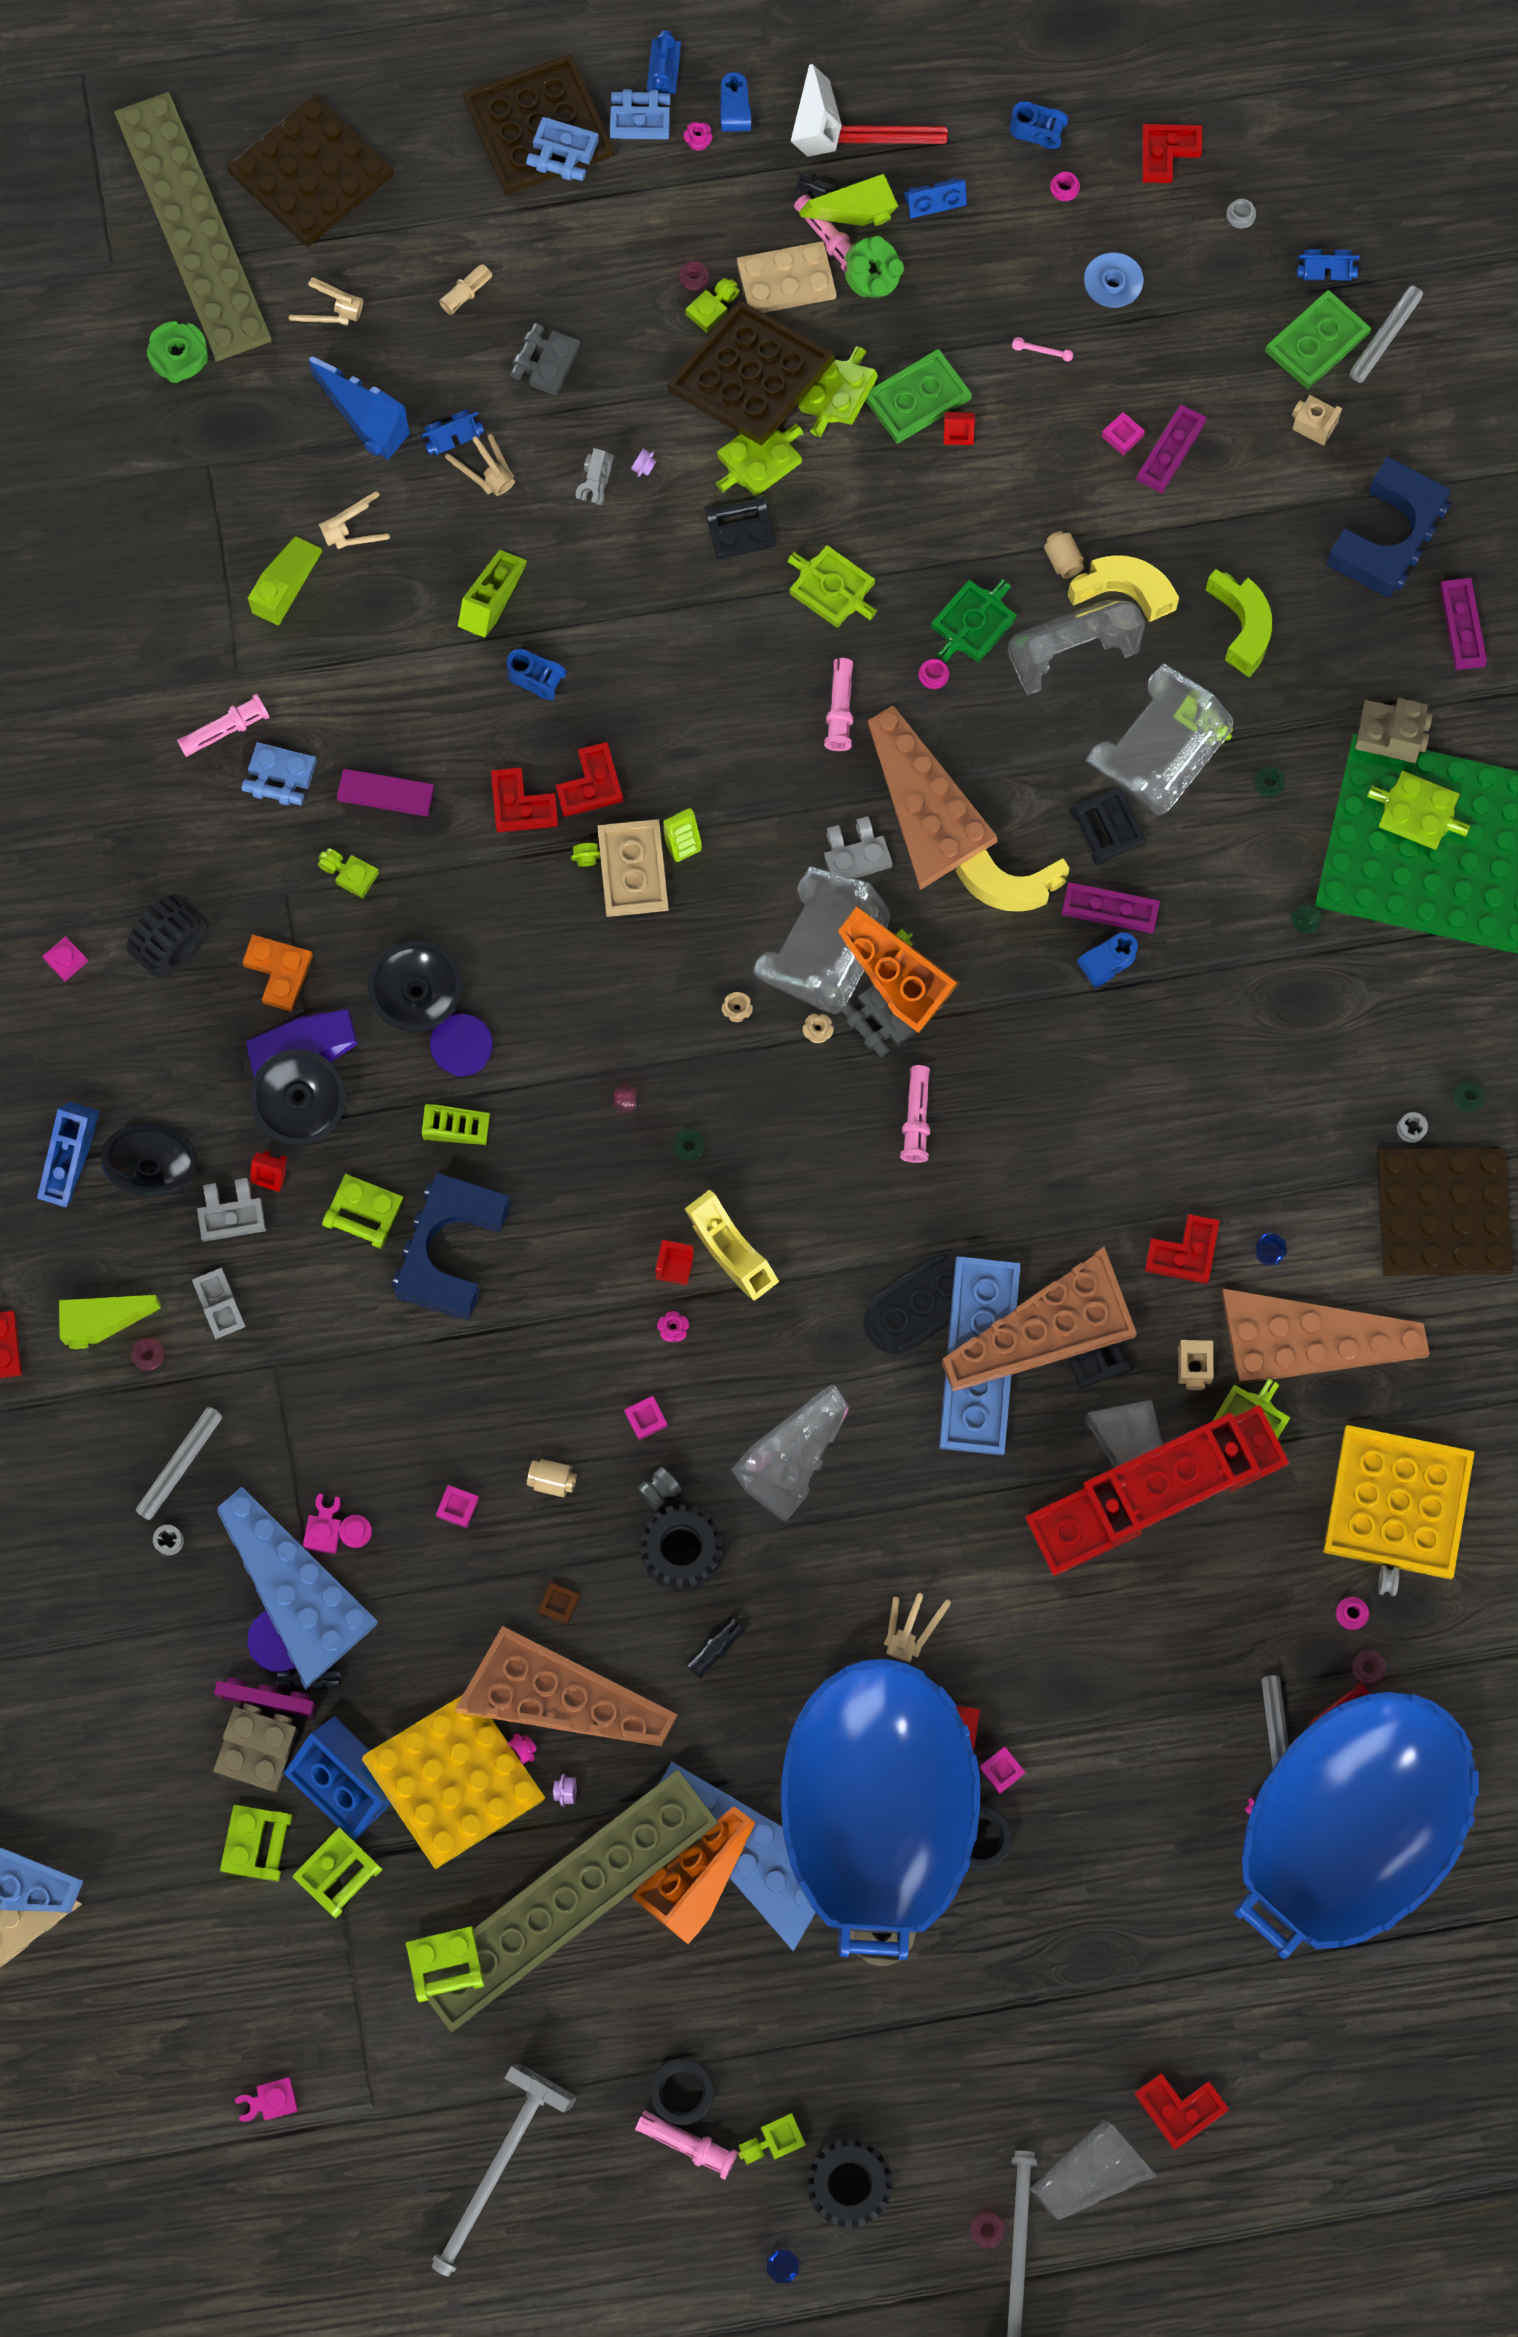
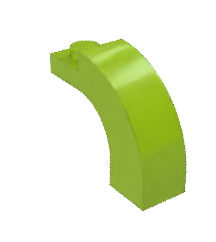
M1215 569L1208 578L1205 590L1230 607L1237 614L1242 626V632L1228 648L1225 661L1250 678L1261 664L1272 632L1270 606L1263 592L1252 580L1247 578L1240 586L1230 574L1221 573Z

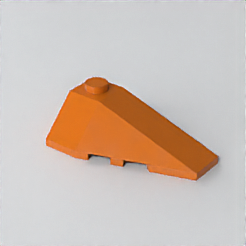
M857 906L838 930V933L870 977L893 1014L918 1033L942 1007L960 983Z
M732 1807L718 1818L717 1822L719 1824L705 1834L693 1846L681 1853L669 1865L663 1867L640 1885L631 1896L687 1944L692 1941L710 1919L755 1825L751 1818L736 1807Z

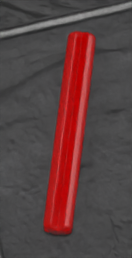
M842 125L838 143L945 144L947 143L948 130L946 126Z

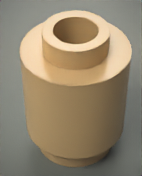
M1058 531L1047 538L1044 549L1057 574H1061L1063 579H1067L1079 574L1084 569L1082 563L1084 558L1071 533Z
M541 1459L540 1462L533 1460L528 1473L527 1486L534 1487V1491L565 1498L567 1492H573L577 1474L572 1473V1466L544 1459Z

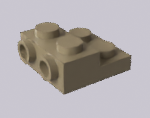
M1398 698L1395 707L1365 700L1355 749L1416 763L1419 751L1425 752L1429 734L1423 732L1429 731L1433 714L1427 713V704L1413 700Z
M246 1703L243 1704L242 1709L234 1707L223 1735L224 1742L213 1772L277 1793L299 1730L297 1727L292 1726L293 1719L286 1716L274 1714L273 1719L261 1715L262 1709Z

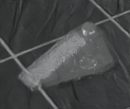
M830 1384L752 1445L731 1469L744 1490L783 1521H787L806 1499L810 1490L807 1486L814 1470H820L823 1464L820 1458L827 1443L834 1441L849 1410V1406L837 1387Z

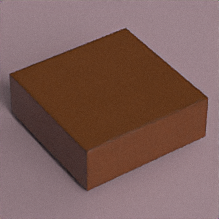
M550 1581L537 1612L568 1626L581 1595Z

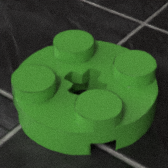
M880 236L865 238L855 242L848 249L845 256L848 270L845 271L846 280L855 293L865 298H880L888 295L896 288L900 276L904 272V265L899 260L895 249ZM869 261L876 264L877 273L871 274L869 272L871 268Z
M177 321L167 322L156 328L149 338L150 343L147 349V356L152 368L157 374L167 378L172 383H178L181 380L196 375L208 362L207 344L204 335L193 324H178ZM172 347L185 348L181 355H171L173 353Z

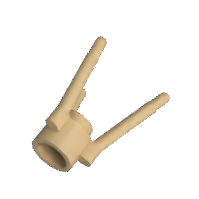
M312 277L308 283L310 287L336 298L334 312L339 313V316L290 315L288 317L290 321L339 323L348 326L350 320L358 321L363 307V298L347 294Z
M492 434L488 435V440L499 464L494 462L479 438L473 437V442L489 465V468L484 472L485 480L449 453L445 455L447 460L479 484L487 494L493 491L496 496L502 495L515 483L514 475L508 468Z
M379 492L372 493L335 517L319 523L328 546L335 543L337 548L340 549L348 545L376 542L390 538L388 533L344 538V536L349 534L344 522L369 507L368 503L379 497Z
M917 1594L904 1630H898L896 1635L899 1598L894 1597L888 1635L884 1645L888 1646L886 1654L908 1663L911 1662L912 1656L918 1658L922 1646L945 1614L951 1601L945 1600L915 1643L916 1636L910 1633L919 1611L923 1594Z

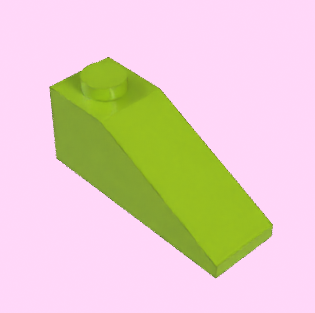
M884 174L809 200L800 209L799 214L803 218L865 226L874 222L875 226H878L891 219L890 214L898 207V204Z
M295 536L261 574L248 596L252 613L279 626L321 555L322 549Z
M499 549L463 597L458 627L486 638L500 618L526 566L527 560Z
M156 1295L59 1300L60 1339L65 1345H69L71 1349L88 1348V1344L99 1343L161 1309V1302Z

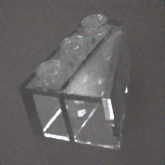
M1152 1400L1089 1412L1085 1419L1088 1427L1092 1429L1102 1445L1101 1448L1115 1467L1162 1446Z
M1103 2120L1030 2188V2191L1051 2216L1061 2220L1098 2203V2201L1115 2193H1121L1144 2180L1154 2178L1156 2174L1112 2123Z

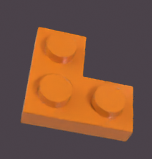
M252 935L242 963L246 968L271 974L262 998L263 1004L293 1012L313 954L308 950Z

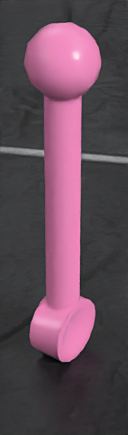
M1020 337L1014 338L1012 342V347L1015 350L1025 348L1059 356L1064 361H1070L1073 358L1071 350L1060 351L1026 343Z

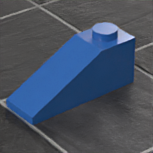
M72 1102L58 1108L37 1199L63 1207L69 1206L93 1141L99 1116L98 1110Z

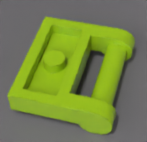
M345 1174L335 1198L325 1214L322 1226L330 1229L336 1227L371 1241L372 1246L382 1249L404 1203V1197ZM344 1209L381 1225L378 1230H374L340 1216V1213Z
M233 1805L220 1871L279 1882L281 1871H278L286 1828L287 1825H291L292 1815ZM265 1823H274L265 1868L257 1867Z
M339 1827L292 1877L336 1919L343 1912L341 1908L373 1875L376 1877L382 1869ZM358 1859L364 1866L330 1900L324 1893Z
M472 1926L406 1942L415 1993L419 2003L428 2001L430 1996L473 1986L474 1989L485 1987ZM469 1963L470 1973L426 1983L424 1975L426 1973Z

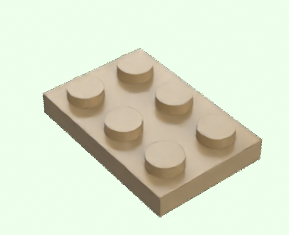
M824 241L737 258V267L746 304L762 313L836 299V290Z
M659 819L597 825L607 917L669 911Z

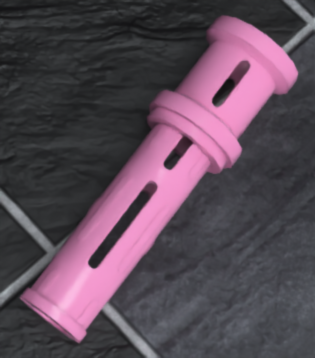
M809 195L801 196L795 202L794 208L799 212L809 200H812ZM804 218L825 242L827 253L835 256L840 262L844 273L848 271L845 256L848 249L852 246L849 242L850 237L844 232H839L830 221Z
M847 658L834 660L831 711L826 715V723L829 727L828 737L824 741V746L832 751H846L852 745V741L849 738V730L853 724V716L850 713L849 707L853 661Z
M257 694L253 695L252 700L237 708L235 706L230 707L228 714L178 739L177 742L185 756L188 757L236 730L244 732L247 730L246 726L262 718L265 720L270 718Z
M921 1065L910 1067L907 1122L902 1127V1133L905 1135L904 1150L901 1151L900 1158L912 1163H921L929 1159V1154L926 1152L927 1136L930 1135V1127L926 1123L930 1068Z
M646 2110L642 2113L635 2129L693 2158L692 2162H694V2165L698 2167L704 2165L720 2173V2178L724 2180L727 2178L738 2154V2151L734 2149L730 2152L712 2143V2138L708 2136L701 2139L656 2117Z

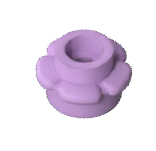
M643 448L631 467V470L638 473L637 477H640L642 473L648 476L657 461L652 458L654 451L650 453Z
M566 1774L561 1775L560 1781H554L553 1787L554 1800L560 1801V1805L563 1807L566 1804H575L577 1796L576 1778L566 1777Z

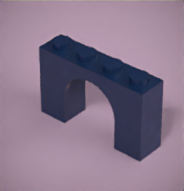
M1387 456L1372 481L1369 494L1399 509L1410 523L1411 535L1399 544L1382 546L1374 544L1344 528L1329 554L1326 565L1391 598L1396 589L1401 591L1409 578V574L1406 571L1409 566L1415 567L1424 552L1420 549L1423 542L1429 543L1438 528L1434 525L1438 517L1444 519L1452 504L1447 501L1451 489Z
M437 1173L434 1182L429 1181L426 1186L424 1199L427 1201L424 1210H418L415 1216L413 1228L416 1229L413 1240L408 1239L405 1244L402 1257L406 1259L402 1270H396L392 1287L395 1288L394 1291L397 1299L470 1321L480 1293L478 1284L447 1275L435 1268L429 1260L430 1243L440 1229L458 1222L470 1223L501 1233L511 1201L509 1195Z

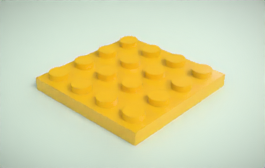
M1346 1425L1323 1553L1452 1579L1455 1572L1475 1452Z
M462 1696L367 1752L362 1757V1761L435 1869L531 1810L545 1799V1796L523 1764L520 1763L511 1746L507 1745L508 1742L491 1718L455 1712Z

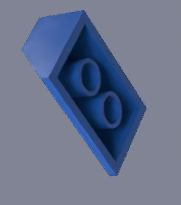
M334 1716L309 1735L284 1774L355 1841L391 1803L362 1761L363 1755L370 1750Z

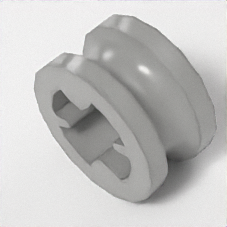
M1416 1112L1405 1114L1397 1125L1399 1137L1409 1143L1420 1141L1428 1129L1425 1117ZM1407 1121L1408 1124L1412 1121L1417 1122L1416 1128L1420 1130V1133L1418 1134L1417 1131L1413 1135L1408 1133L1409 1127L1405 1125V1122Z
M163 1525L154 1532L153 1544L160 1553L173 1555L182 1549L184 1537L175 1526ZM166 1532L169 1535L176 1534L177 1539H173L175 1545L171 1548L167 1545L162 1547L160 1545V1541L164 1540L161 1536Z
M1382 1565L1378 1579V1594L1383 1595L1384 1592H1389L1391 1596H1396L1399 1584V1568L1393 1567L1392 1570H1389L1385 1565Z

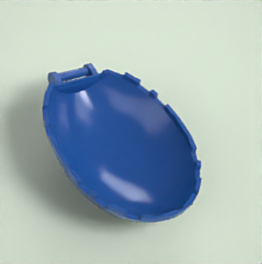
M876 1659L861 1661L844 1667L841 1671L826 1679L810 1696L800 1712L786 1748L781 1777V1815L787 1855L796 1881L810 1906L827 1926L839 1929V1957H848L849 1953L897 1956L898 1960H907L909 1933L925 1931L946 1911L958 1893L965 1874L968 1872L974 1842L977 1838L980 1813V1775L977 1755H974L968 1726L964 1725L956 1709L957 1705L942 1686L939 1687L925 1676V1672L906 1663L893 1660ZM850 1931L897 1933V1942L850 1940Z
M1393 1692L1368 1694L1345 1702L1321 1716L1297 1737L1280 1757L1266 1778L1249 1816L1242 1853L1243 1881L1248 1893L1234 1909L1233 1914L1239 1919L1244 1918L1278 1949L1277 1954L1283 1960L1289 1957L1302 1941L1315 1949L1346 1947L1366 1941L1368 1938L1389 1930L1396 1925L1395 1923L1408 1913L1413 1912L1423 1903L1449 1874L1465 1847L1463 1843L1469 1828L1473 1827L1475 1817H1473L1476 1797L1479 1796V1770L1476 1771L1471 1753V1750L1474 1749L1465 1731L1454 1717L1431 1700L1415 1694ZM1256 1902L1278 1923L1292 1933L1287 1939L1252 1908Z

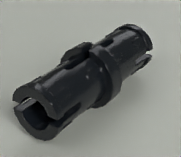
M732 1617L728 1618V1621L712 1638L708 1636L704 1640L705 1645L685 1664L692 1671L702 1662L694 1673L699 1679L703 1677L719 1657L723 1659L727 1655L725 1651L745 1632V1629L739 1624L732 1633H728L737 1623Z

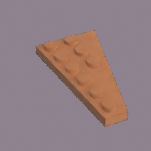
M893 705L868 720L871 737L880 760L883 775L920 890L997 843V835Z
M1105 1247L1098 1250L1094 1256L1084 1263L1081 1262L1075 1266L1071 1272L1061 1279L1052 1282L1016 1307L1012 1313L993 1323L989 1329L979 1336L973 1337L944 1357L942 1364L952 1392L1135 1338L1137 1333Z
M1222 1289L1221 1291L1238 1384L1426 1358L1430 1355L1424 1323Z
M504 1626L501 1627L455 1710L456 1713L661 1747L678 1715Z

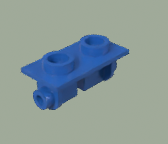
M662 31L657 39H652L647 92L659 90V93L676 94L681 41H675L670 31Z
M953 177L951 180L934 183L935 187H929V185L917 188L910 187L909 191L904 192L905 202L909 206L910 219L966 206L965 180H956Z
M1317 249L1304 250V255H1299L1296 258V261H1303V265L1297 266V277H1303V281L1324 280L1325 269H1330V280L1351 281L1352 278H1357L1358 266H1353V262L1360 259V256H1353L1351 250H1334V255H1322V250Z
M467 409L453 415V422L442 425L441 421L424 427L426 433L422 434L420 439L428 438L429 442L425 443L428 454L434 453L437 456L454 448L455 445L451 438L453 435L457 436L460 445L473 440L474 436L480 438V434L484 433L483 426L480 421L475 423L473 419L478 415V411L470 414Z

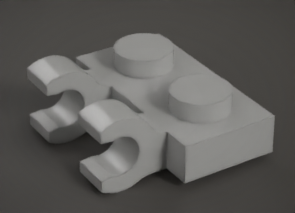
M595 448L592 454L587 455L584 465V472H587V481L578 486L576 490L577 499L586 501L588 493L592 491L593 497L591 502L602 505L605 499L604 489L608 483L614 455Z
M868 816L856 820L857 824L855 826L861 842L846 847L844 846L839 825L827 828L828 833H826L831 851L824 853V859L833 885L892 868L893 863L884 836L874 838Z
M248 1178L235 1180L238 1202L220 1204L219 1188L216 1183L203 1185L206 1207L197 1208L203 1242L266 1231L261 1198L252 1199Z

